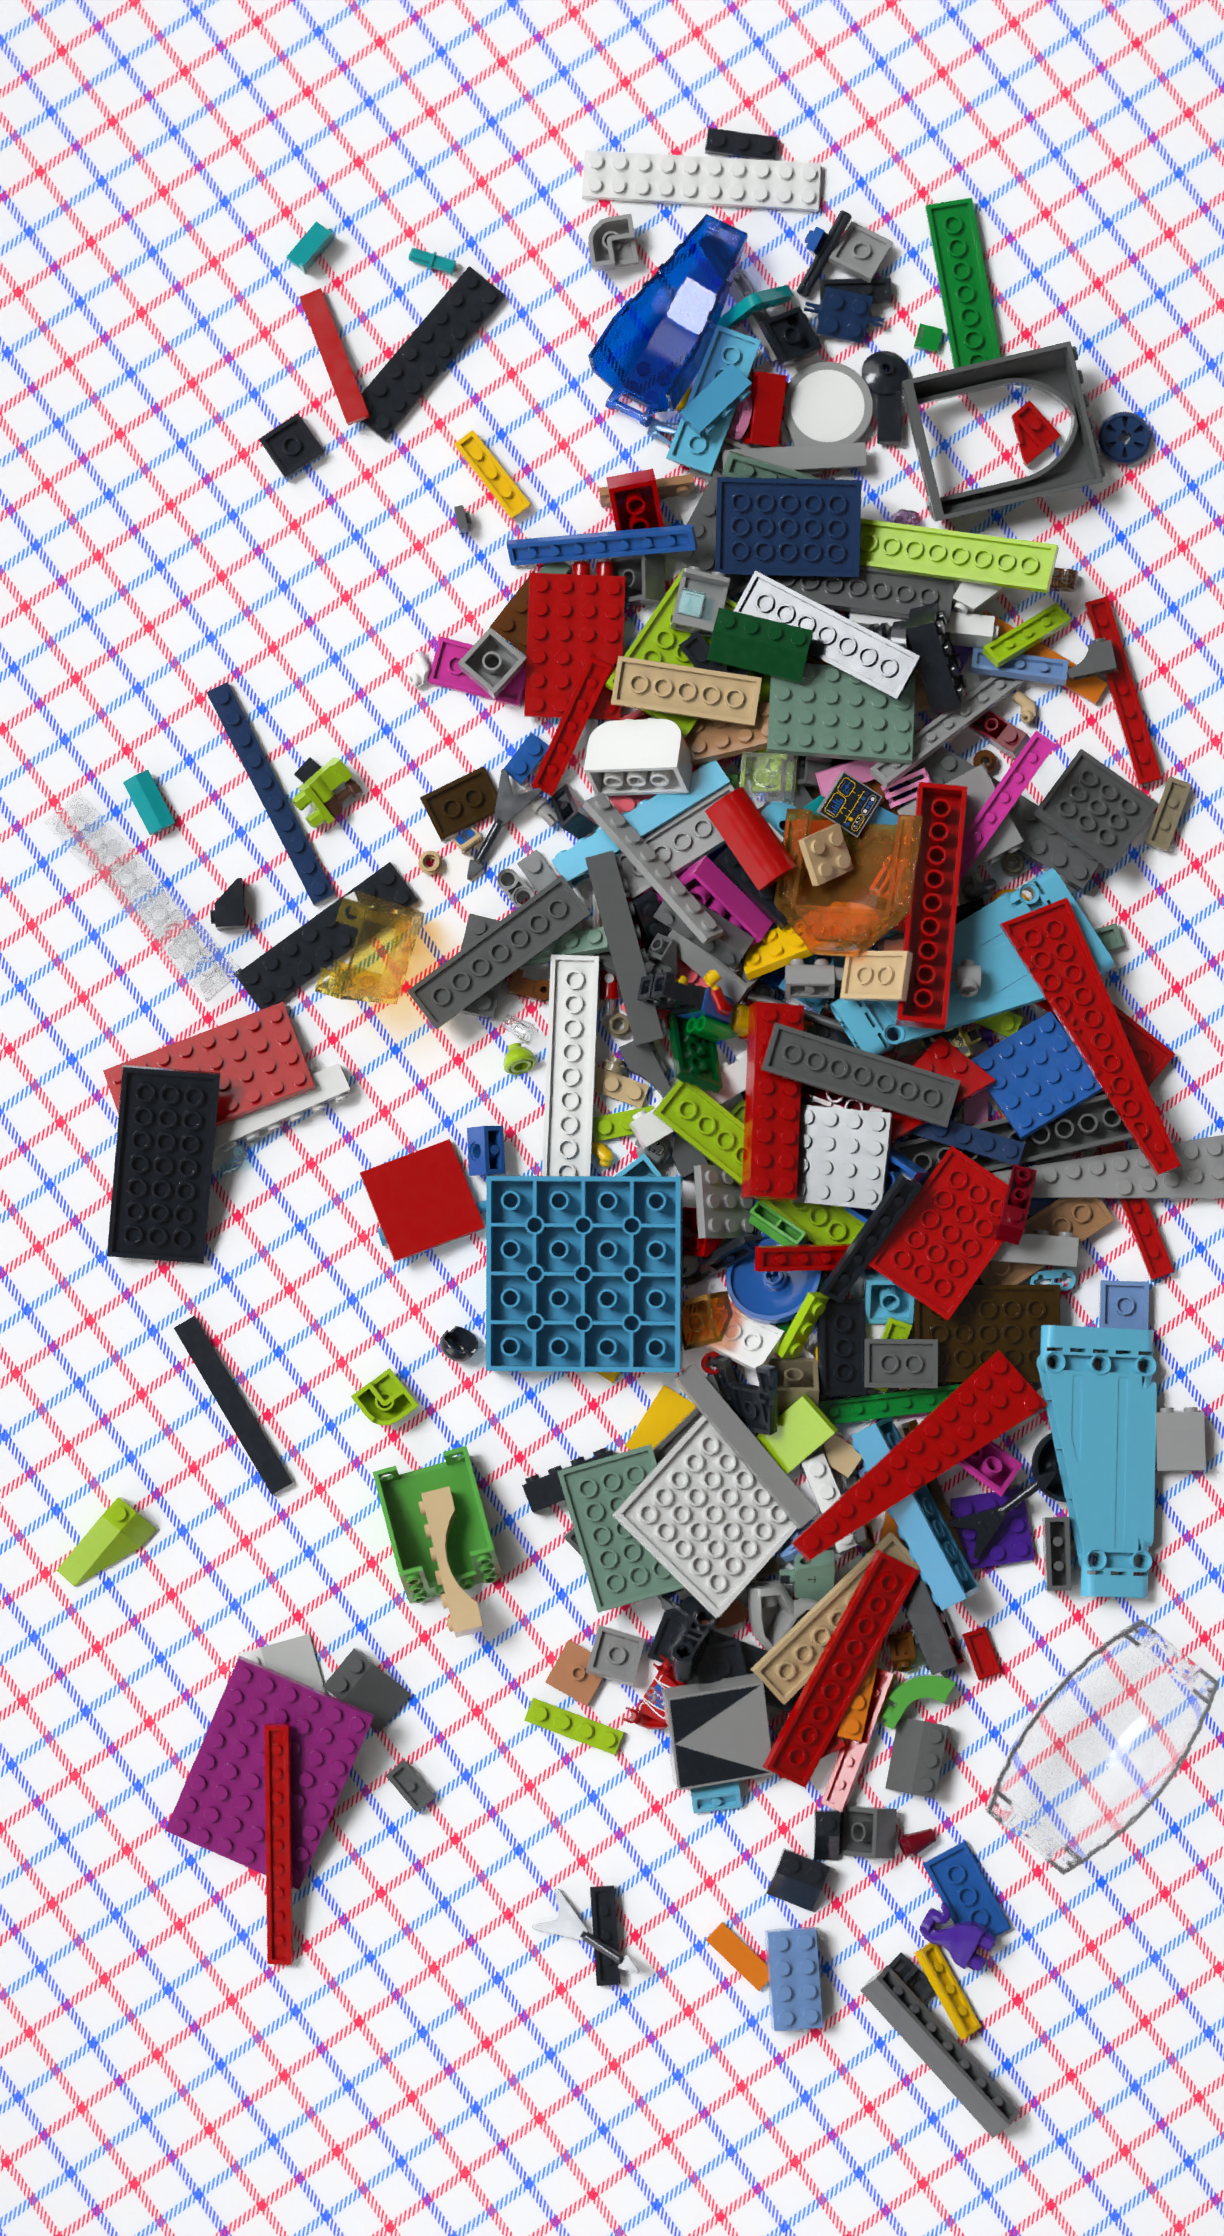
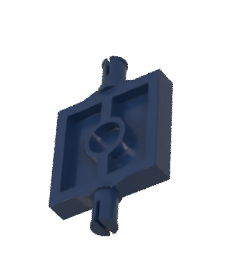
M826 286L824 297L820 304L806 301L804 311L817 314L816 334L863 344L865 331L869 325L883 328L885 318L871 316L870 309L873 296Z

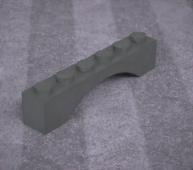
M633 1040L619 1047V1052L629 1072L647 1081L664 1098L672 1089L674 1083H668L665 1077L668 1071L663 1061L658 1062L654 1055L657 1052L654 1042L651 1041L635 1046ZM677 1133L674 1134L672 1160L680 1176H683L684 1179L694 1174V1166L708 1165L707 1161L709 1159Z

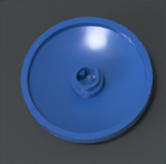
M761 1233L763 1240L758 1246L781 1245L765 1233ZM754 1253L727 1268L726 1287L732 1302L746 1317L760 1323H782L795 1318L808 1292L820 1291L823 1271L757 1272L755 1271Z

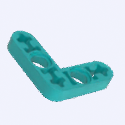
M789 285L755 292L744 298L712 323L711 328L714 331L716 325H720L732 330L754 312L780 306L790 301L794 294Z

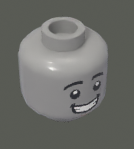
M667 1137L658 1140L645 1149L642 1148L638 1139L635 1141V1145L638 1146L636 1150L637 1156L640 1157L645 1153L654 1166L659 1163L663 1164L672 1151L670 1140Z

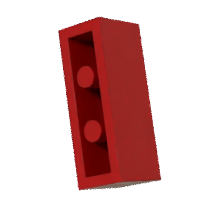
M761 371L753 372L752 388L750 389L752 392L750 394L752 414L747 430L744 433L743 444L778 447V443L782 439L781 420L785 416L784 396L787 395L789 388L787 376Z

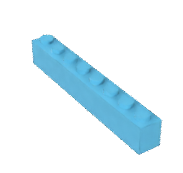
M716 760L703 763L698 767V770L691 774L689 793L657 794L651 799L641 801L632 811L623 812L621 815L643 839L729 785L730 780ZM599 827L593 835L588 838L583 837L572 848L557 853L555 858L552 859V863L558 874L562 875L573 889L590 878L585 858L609 851H614V855H618L622 851Z

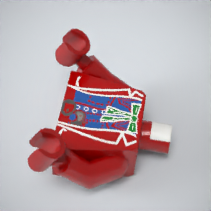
M659 1655L664 1660L662 1665L657 1666L653 1662V1666L659 1672L637 1708H625L631 1711V1716L628 1719L622 1717L623 1721L634 1723L648 1730L666 1729L668 1727L665 1720L662 1689L688 1685V1683H681L675 1680L673 1677V1665L664 1655Z

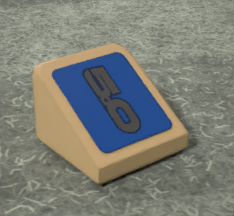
M469 827L455 837L453 842L460 852L465 854L479 844L482 839L473 827Z

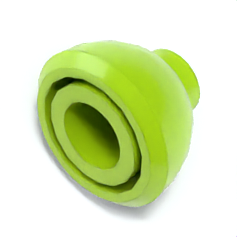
M513 1043L507 1048L508 1052L504 1057L503 1066L506 1073L519 1075L531 1070L537 1060L531 1050L522 1047L520 1043Z

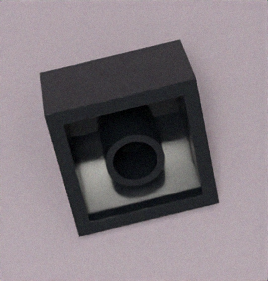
M783 1847L766 1894L812 1912L825 1883L830 1866Z

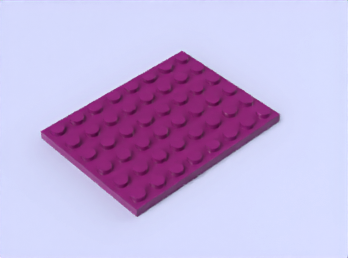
M239 1656L165 1831L266 1875L264 1725L266 1723L290 1724L292 1887L299 1890L374 1718V1714Z

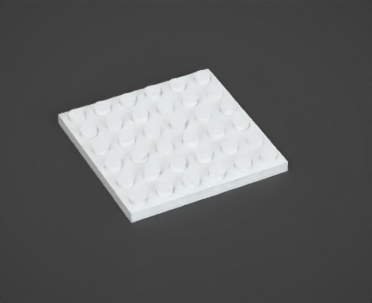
M703 1415L612 1515L715 1618L721 1616L797 1529L795 1524Z

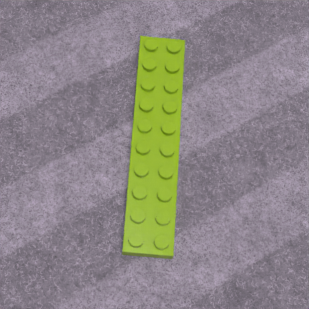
M861 518V566L897 573L1049 593L1059 551L1057 544Z
M678 1080L652 1114L742 1186L744 1124L698 1086ZM759 1200L806 1232L809 1237L808 1240L814 1245L851 1244L865 1224L844 1210L845 1207L790 1201Z

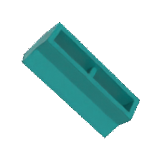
M149 770L136 774L123 782L149 835H156L174 825L175 821Z

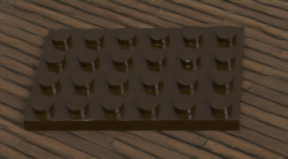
M1060 1284L973 1285L948 1321L914 1298V1339H938V1382H964L998 1350L1027 1382H1041L1036 1363L1040 1355L1041 1325L1060 1326ZM1047 1348V1351H1055V1348ZM1050 1356L1048 1359V1365L1052 1369L1054 1366V1359Z

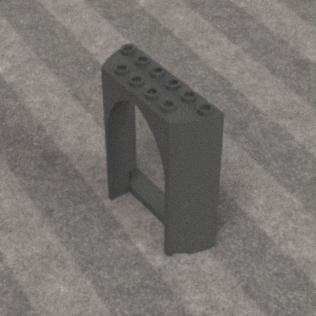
M1071 341L902 381L901 391L904 397L902 405L903 409L907 410L928 499L925 503L927 510L931 512L933 521L937 522L1103 482V478L1106 477L1103 463L1099 464L1097 454H1100V447L1098 441L1093 439L1094 421L1092 416L1088 417L1086 407H1089V400L1087 394L1082 392L1083 374L1081 369L1077 370L1075 361L1078 360L1076 346L1071 345ZM1015 385L1030 387L1048 394L1060 403L1071 417L1070 431L1063 448L1056 458L1042 470L1020 479L944 497L939 496L919 405L995 387Z

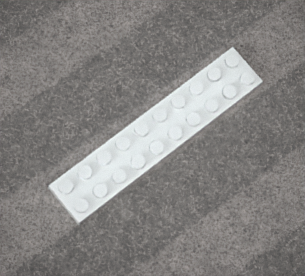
M584 150L582 199L818 212L821 163Z
M551 954L542 1176H591L599 956Z

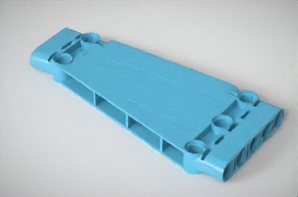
M1050 868L1015 891L1004 894L955 925L951 973H955L956 965H960L963 960H973L975 965L981 966V989L973 997H964L959 994V990H956L955 982H950L945 1030L896 1026L898 1001H851L839 998L830 1004V1008L855 1048L881 1056L894 1047L1046 1000L1001 929L1000 924L1064 898L1069 900L1100 976L1115 968V963L1059 874L1053 868ZM1022 891H1029L1032 895V900H1025L1022 897ZM888 1030H893L897 1033V1041L888 1039Z
M1041 1325L1040 1355L1036 1363L1044 1400L1048 1404L1046 1409L1067 1502L1066 1505L1078 1564L1081 1567L1080 1596L1148 1598V1572L1153 1562L1149 1554V1548H1151L1154 1540L1157 1386L1155 1381H1153V1374L1156 1371L1157 1365L1153 1358L1154 1330ZM1047 1348H1055V1351H1047ZM1070 1349H1078V1352H1070ZM1093 1350H1100L1101 1353H1093ZM1116 1351H1122L1124 1354H1116ZM1138 1352H1147V1355H1138ZM1050 1356L1054 1359V1366L1052 1369L1048 1365V1359ZM1095 1359H1098L1100 1363L1098 1370L1094 1368L1093 1363ZM1141 1360L1145 1364V1370L1143 1372H1141L1139 1369V1363L1141 1362ZM1091 1554L1095 1556L1094 1565H1091L1089 1563V1557ZM1137 1555L1141 1559L1139 1567L1135 1565V1558ZM1087 1571H1096V1574H1087ZM1111 1571L1119 1572V1575H1111ZM1134 1572H1142V1576H1134Z

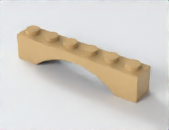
M448 1486L421 1493L423 1501L418 1502L421 1515H426L428 1524L424 1525L427 1539L432 1538L434 1546L429 1549L432 1561H437L439 1570L435 1571L438 1585L443 1584L445 1592L440 1594L443 1608L449 1609L450 1617L446 1618L449 1632L454 1631L456 1638L485 1631L478 1603L458 1585L449 1567L447 1554L448 1538L452 1524L457 1516L451 1489Z

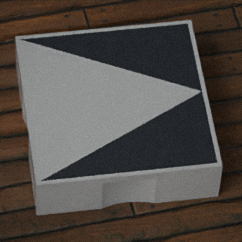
M755 1674L724 1678L708 1684L694 1683L662 1689L665 1720L670 1733L669 1753L672 1778L678 1791L774 1775L773 1772L763 1767L771 1751L764 1685L763 1681Z

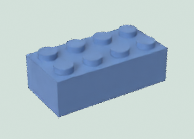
M808 1926L764 1930L771 2029L773 2031L823 2028L816 1928Z

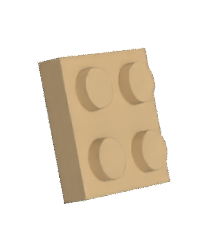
M833 824L798 840L812 886L821 885L854 869L840 824Z

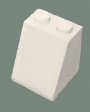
M962 581L952 598V612L977 614L1010 588Z

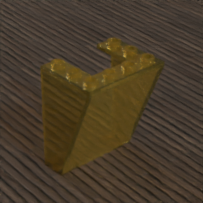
M359 891L343 897L336 921L357 927L359 932L349 964L334 960L332 970L322 967L315 991L342 1000L397 1004L425 912ZM350 905L349 914L357 916L354 920H350L345 916V909ZM330 976L327 980L323 982L325 977Z

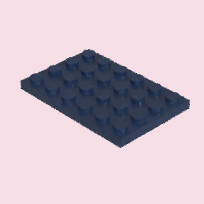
M717 477L715 572L753 575L757 571L763 575L859 577L862 480Z

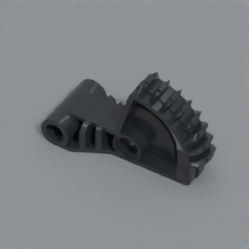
M686 1588L657 1596L660 1600L661 1608L686 1627L679 1643L673 1647L672 1651L673 1677L681 1683H687L694 1678L707 1645L723 1615L722 1613L720 1617L715 1618L693 1595L684 1599L678 1606L670 1600L674 1595ZM707 1620L709 1623L701 1624L699 1621Z

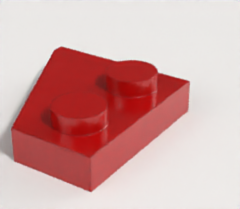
M1030 400L1011 416L1023 464L1026 467L1061 437L1060 433Z

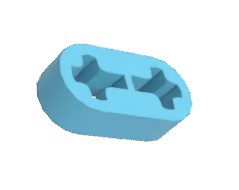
M1056 1269L1036 1272L1029 1281V1285H1034V1281L1040 1275L1044 1280L1051 1279L1050 1284H1060L1061 1292L1074 1287L1076 1277L1069 1269ZM1062 1273H1066V1277H1071V1282L1067 1283V1287H1063V1283H1055L1054 1279L1061 1278Z

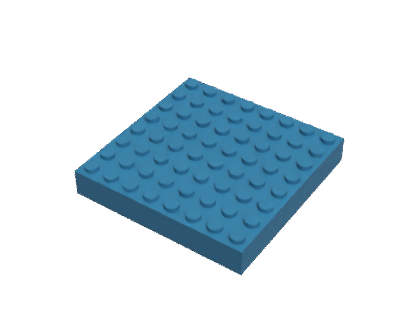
M486 1176V1371L682 1372L683 1176Z

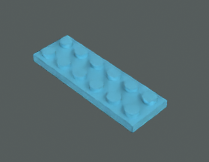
M716 325L686 406L731 363L748 378L760 348L761 340ZM739 401L733 406L734 411L727 418L721 417L716 422L717 427L709 435L704 433L700 437L681 418L666 460L711 476Z

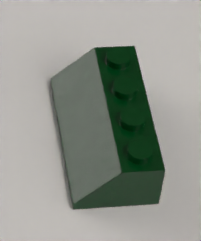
M719 608L707 661L801 683L813 639V630Z

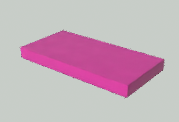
M439 637L428 684L517 707L521 706L525 691L526 665L503 691L493 699L458 668V662L473 645Z

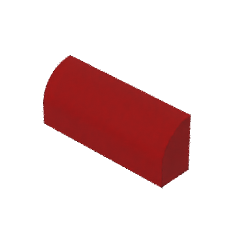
M743 787L728 793L705 810V813L758 891L769 888L796 867V864Z

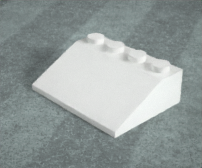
M310 1634L237 1654L238 1657L247 1658L326 1693Z

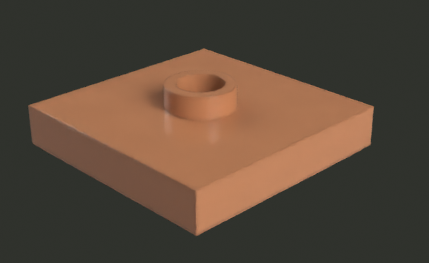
M568 1640L545 1683L588 1706L603 1678L585 1673L591 1652Z

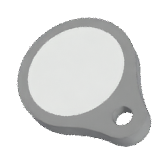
M836 362L814 363L800 370L789 382L788 393L784 396L785 416L783 421L793 446L857 443L866 433L871 421L873 411L872 395L864 379L852 368ZM812 470L804 472L816 477L821 475L826 470Z

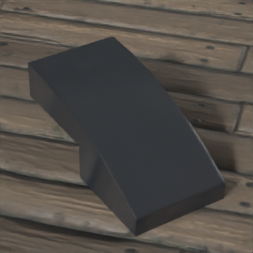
M878 394L877 444H901L902 395Z
M902 1952L889 1964L890 1968L922 2003L934 1992L927 1976Z

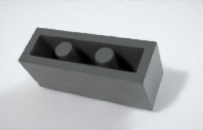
M1043 1517L1045 1591L1072 1590L1069 1517Z

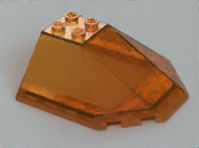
M787 808L782 845L796 864V867L777 881L774 904L785 916L796 934L806 944L811 954L858 958L910 913L923 816L899 815L898 824L896 825L866 823L857 838L841 828L854 869L821 885L812 886L798 840L834 823L823 816L812 814L813 812L809 809Z

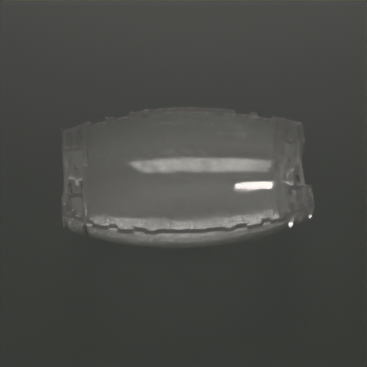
M1138 1619L1113 1634L1089 1652L1043 1698L1011 1746L997 1775L985 1811L1033 1848L1056 1870L1065 1875L1077 1866L1090 1860V1857L1110 1845V1842L1131 1827L1162 1794L1192 1749L1191 1746L1203 1727L1202 1724L1207 1713L1210 1712L1220 1682L1166 1640L1143 1619Z

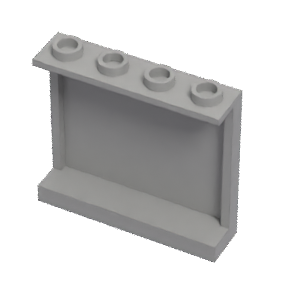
M984 763L946 783V785L967 786L963 835L995 790V786L987 773L988 770ZM916 800L897 810L912 839ZM1009 812L967 871V876L979 871L978 866L982 863L987 862L990 865L1001 859L999 854L1007 850L1009 853H1013L1022 847L1021 843L1025 838L1021 836Z

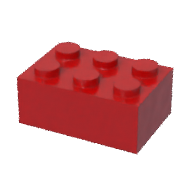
M653 469L606 477L615 531L664 527Z

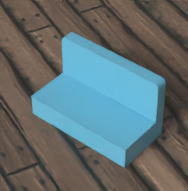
M739 1781L690 1789L693 1814L742 1807Z

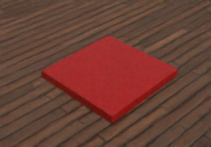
M450 1139L360 1172V1177L394 1263L485 1229Z

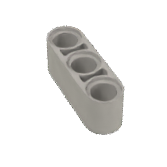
M505 868L498 873V887L516 909L522 905L516 900L519 894L526 893L530 898L535 895L513 869ZM511 875L515 879L514 883L511 886H504L501 883L503 876Z

